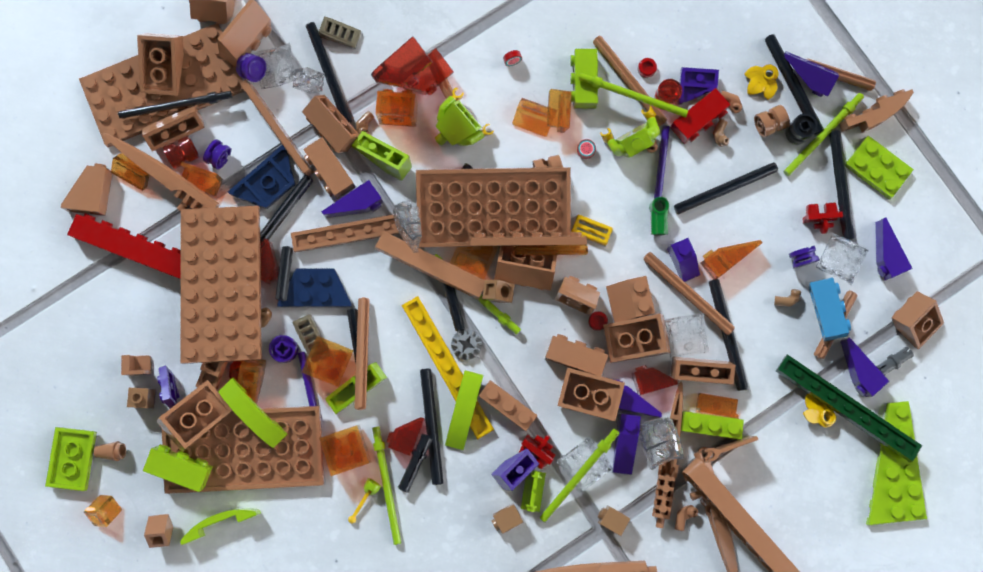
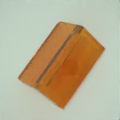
M550 89L547 126L557 127V132L564 133L570 128L571 92Z
M522 98L517 106L512 124L547 137L557 110Z
M123 153L113 158L112 174L142 191L147 188L150 176L147 172Z
M181 162V166L184 168L183 178L201 191L217 196L223 180L217 173Z
M698 393L695 412L739 419V415L736 414L738 399Z

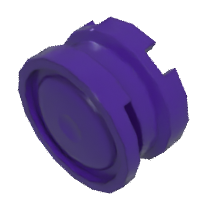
M245 53L244 56L241 55L237 60V74L246 80L258 82L266 73V62L257 55Z
M216 139L207 147L203 161L207 164H212L213 168L219 170L228 161L227 156L231 155L232 148L228 145H223L220 140Z
M815 245L811 246V248L806 247L789 253L790 259L793 260V268L802 267L820 260L819 256L815 254Z
M276 336L269 344V353L278 362H291L298 354V344L289 336Z

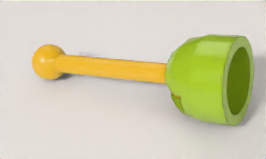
M370 478L366 480L364 484L365 495L353 515L348 518L349 523H355L356 516L368 496L374 495L379 491L381 485Z

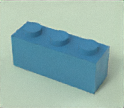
M833 277L810 282L808 288L823 341L847 337L851 330V324L849 319H845L844 316L846 308L844 301L839 299L838 294L841 291L838 282L835 283Z

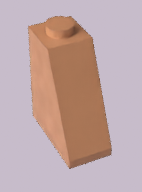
M103 164L87 165L61 203L60 208L68 212L106 216L113 172Z

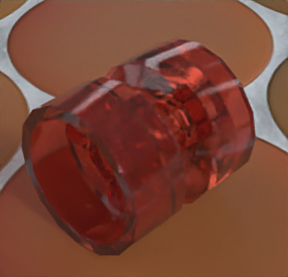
M666 79L660 83L654 98L676 106L682 95V86L677 80Z
M189 136L179 139L177 144L170 143L163 147L164 153L174 169L185 165V161L192 162L199 158L197 149Z

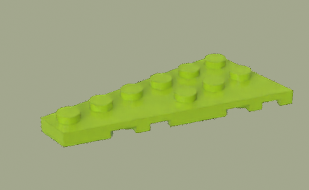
M909 401L887 403L884 420L915 440ZM880 443V454L877 457L872 486L874 489L872 500H870L869 504L870 512L866 525L927 519L918 457L916 456L913 462H908Z

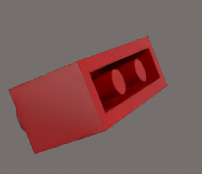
M715 88L691 107L686 117L680 116L670 126V129L683 144L688 141L692 143L700 136L698 133L701 130L707 131L714 125L713 121L716 118L720 120L728 113L727 109L730 103Z

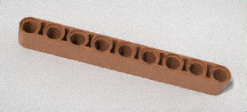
M695 458L682 471L687 481L768 572H800L701 460Z

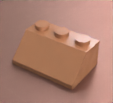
M249 0L217 39L219 56L235 67L238 58L241 55L244 56L245 53H251L253 50L256 51L260 46L262 38L267 37L272 29L271 19L255 0Z
M532 245L500 246L494 280L551 291L558 250Z

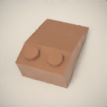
M151 33L137 35L140 93L177 96L184 56L183 36Z
M569 276V278L564 277L554 300L590 315L597 306L600 292L596 291L597 288L593 285L586 284L585 286L579 283L580 280L573 276Z
M662 314L603 325L610 363L671 353L664 315Z
M567 368L557 406L616 421L625 383Z
M207 380L160 416L156 422L183 452L233 410Z

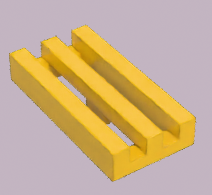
M578 214L571 232H582V235L586 236L588 240L606 246L613 228ZM579 220L596 226L598 228H601L603 230H606L608 232L606 234L601 231L590 228L588 226H585L583 224H580ZM576 228H581L598 236L604 237L605 239H600L593 235L577 230Z

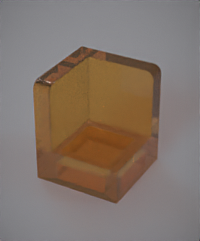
M99 495L84 511V514L94 526L107 527L122 511V508L112 496Z

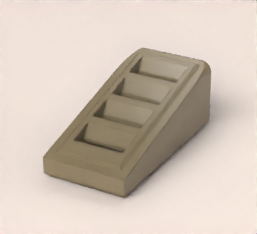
M324 16L319 29V35L323 39L356 49L361 30ZM338 28L337 35H334L335 29ZM343 30L346 31L344 39L341 38ZM350 33H354L352 40L348 41Z
M306 315L292 322L309 358L327 351L312 315ZM307 322L310 323V325L301 329V325ZM313 329L314 332L304 336L303 333ZM315 336L317 337L316 340H314V341H312V342H310V343H307V341H306V340L311 339V338H313V337H315ZM318 343L320 344V347L310 350V347Z

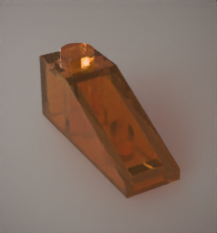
M757 240L722 247L714 252L711 249L702 256L704 260L700 264L713 279H718L763 242Z
M264 359L243 361L239 368L238 383L247 391L246 394L256 404L258 403L265 374L266 360Z

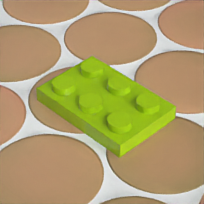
M869 135L865 137L845 163L846 168L889 200L893 198L914 170Z
M55 427L45 487L87 491L97 431Z

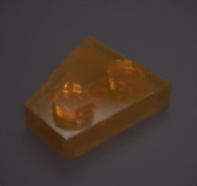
M499 246L457 247L450 264L485 280Z

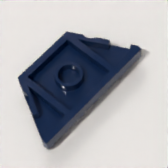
M283 144L232 187L228 193L231 196L268 209L294 187L296 183L288 153Z
M296 268L289 281L287 300L284 302L279 301L277 307H352V303L334 268Z

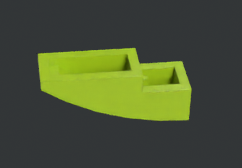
M377 362L368 366L367 392L387 378ZM355 376L325 398L335 414H338L354 403Z

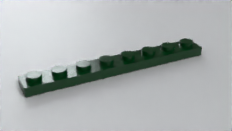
M788 354L776 369L777 373L908 462L914 461L923 446Z

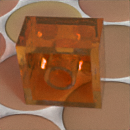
M383 89L382 91H377L375 113L379 124L416 127L418 114L416 94L408 90L394 92L390 89Z
M316 336L301 373L339 387L354 350Z
M360 425L319 438L331 476L372 463Z

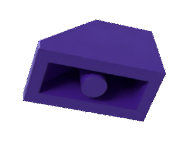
M689 238L676 242L667 248L677 273L684 282L700 276L697 256Z
M525 449L504 461L491 475L502 489L513 491L539 465V462L528 449Z

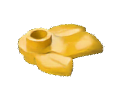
M774 65L752 66L744 73L750 79L747 87L749 95L763 92L767 100L775 95L778 88L776 79L779 72ZM766 71H772V76L767 77Z
M807 394L805 405L808 410L803 412L806 420L812 424L818 423L824 428L833 426L836 421V415L833 410L810 394Z

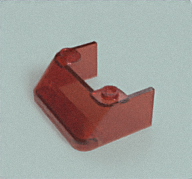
M412 36L371 73V76L376 83L397 90L421 95L428 94L429 96L454 71L437 48L427 55L415 37Z

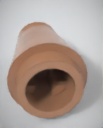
M119 441L96 446L94 448V456L96 458L119 461L126 456V446Z

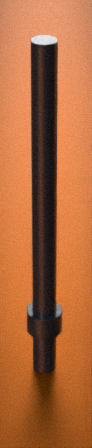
M231 91L210 92L204 96L118 111V116L122 119L203 103L214 104L220 100L231 99L233 96Z

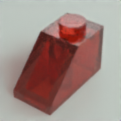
M265 238L260 246L261 281L270 285L278 277L279 266L273 244Z
M646 365L635 368L636 372L631 373L638 395L678 384L674 378L654 367L647 368Z
M417 418L395 428L394 432L390 431L386 441L389 443L388 448L411 456L425 418Z

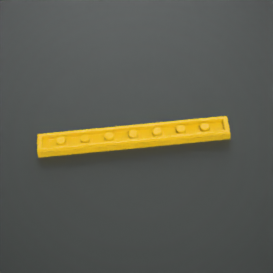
M417 296L401 306L456 401L463 374L420 298ZM478 401L476 402L470 428L477 440L494 430Z

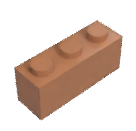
M325 95L314 96L302 111L306 116V120L316 127L319 135L325 138L330 143V147L337 153L348 152L360 135Z
M193 105L142 128V136L153 152L205 128L204 121L196 106Z
M323 137L303 149L307 154L304 158L309 166L313 164L317 169L314 173L320 181L324 180L327 184L324 188L330 197L334 195L336 199H339L356 188Z
M557 334V337L552 336L545 359L578 371L602 376L608 354H605V350L594 347L590 349L586 347L587 344L576 340L573 343L568 341V337Z
M672 357L670 376L675 380L734 384L736 365L729 361Z
M491 380L479 394L481 399L524 431H527L538 416Z

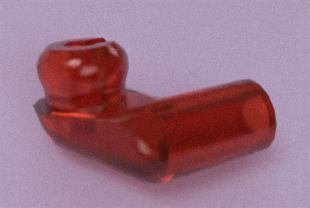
M233 361L229 366V378H234L239 383L243 379L240 368L247 361Z

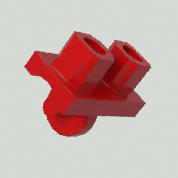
M836 202L824 204L825 213H819L818 204H809L806 206V216L802 219L803 223L819 222L813 224V228L819 229L821 234H827L828 228H834V223H828V221H837L838 218L843 217L842 211L838 212Z
M527 434L521 443L522 446L519 453L528 449L531 453L533 452L537 455L536 460L539 462L537 467L541 470L547 464L550 465L556 454L550 451L553 445L547 442L550 438L548 435L543 439L538 434L535 438Z

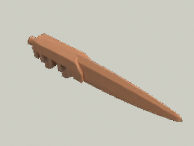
M102 134L121 153L170 191L177 190L174 196L182 200L177 207L178 210L186 209L188 205L192 209L219 208L220 204L160 161L112 135Z
M682 381L678 384L666 435L663 460L659 463L652 513L653 517H657V528H664L665 519H670L675 481L678 474L679 465L676 464L682 422Z
M702 452L694 453L695 458L701 460L714 474L711 462L704 460ZM697 491L691 492L690 498L692 501L699 498L702 499L700 502L705 506V512L727 572H739L730 528Z
M644 560L579 564L535 572H657V567L647 566Z

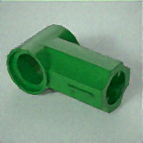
M664 197L655 198L649 205L651 212V235H668L669 202ZM656 202L662 203V211H658L655 208Z

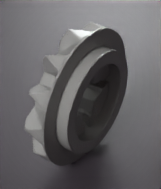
M464 329L454 335L451 348L458 358L470 360L480 353L482 341L475 331ZM469 337H471L470 344L474 347V349L467 347L466 350L462 352L463 345L461 344V342H459V340L466 341Z

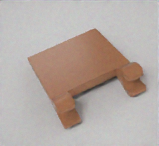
M744 436L742 439H736L714 448L700 447L698 452L704 450L706 456L703 457L704 460L715 461L721 453L757 441L758 437Z

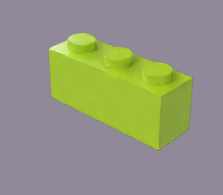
M575 49L574 55H570V66L573 67V73L570 74V84H574V91L570 93V102H574V109H596L598 89L578 79L581 73L592 77L598 76L597 49Z
M683 411L681 431L742 439L744 420Z
M160 444L151 448L143 472L197 492L205 489L213 466L208 465L206 460L199 458L195 460L189 458L190 455L187 453L170 451L171 448L166 445Z

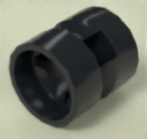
M809 114L798 115L790 123V126L786 128V138L793 144H803L817 131V122Z

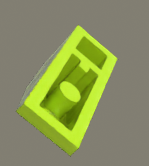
M364 131L360 133L352 144V147L384 172L400 181L405 178L412 168L409 155Z

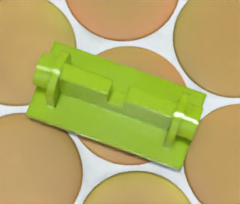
M532 471L525 478L521 509L540 512L545 472Z

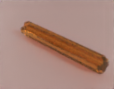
M514 245V254L587 255L588 245Z

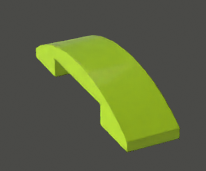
M467 370L464 371L445 446L464 450L484 375Z
M231 378L218 393L234 413L258 437L274 448L287 435V432L275 420L272 421L246 394L247 391L234 378Z
M238 508L215 514L190 529L181 539L180 543L183 545L206 536L203 530L204 527L224 519L236 516L237 521L241 522L261 514L259 509Z

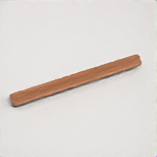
M596 37L593 40V44L626 86L632 91L649 96L603 37ZM640 102L648 112L650 109L649 106L651 105ZM651 106L656 113L655 118L658 126H662L666 123L667 118L659 108Z
M652 252L644 256V261L726 335H729L735 329L727 319Z
M365 297L358 299L354 408L356 410H365L367 401L370 300Z

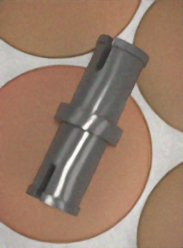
M904 347L896 354L889 355L887 360L876 367L886 375L893 369H899L901 364L914 357L912 350H909V347Z

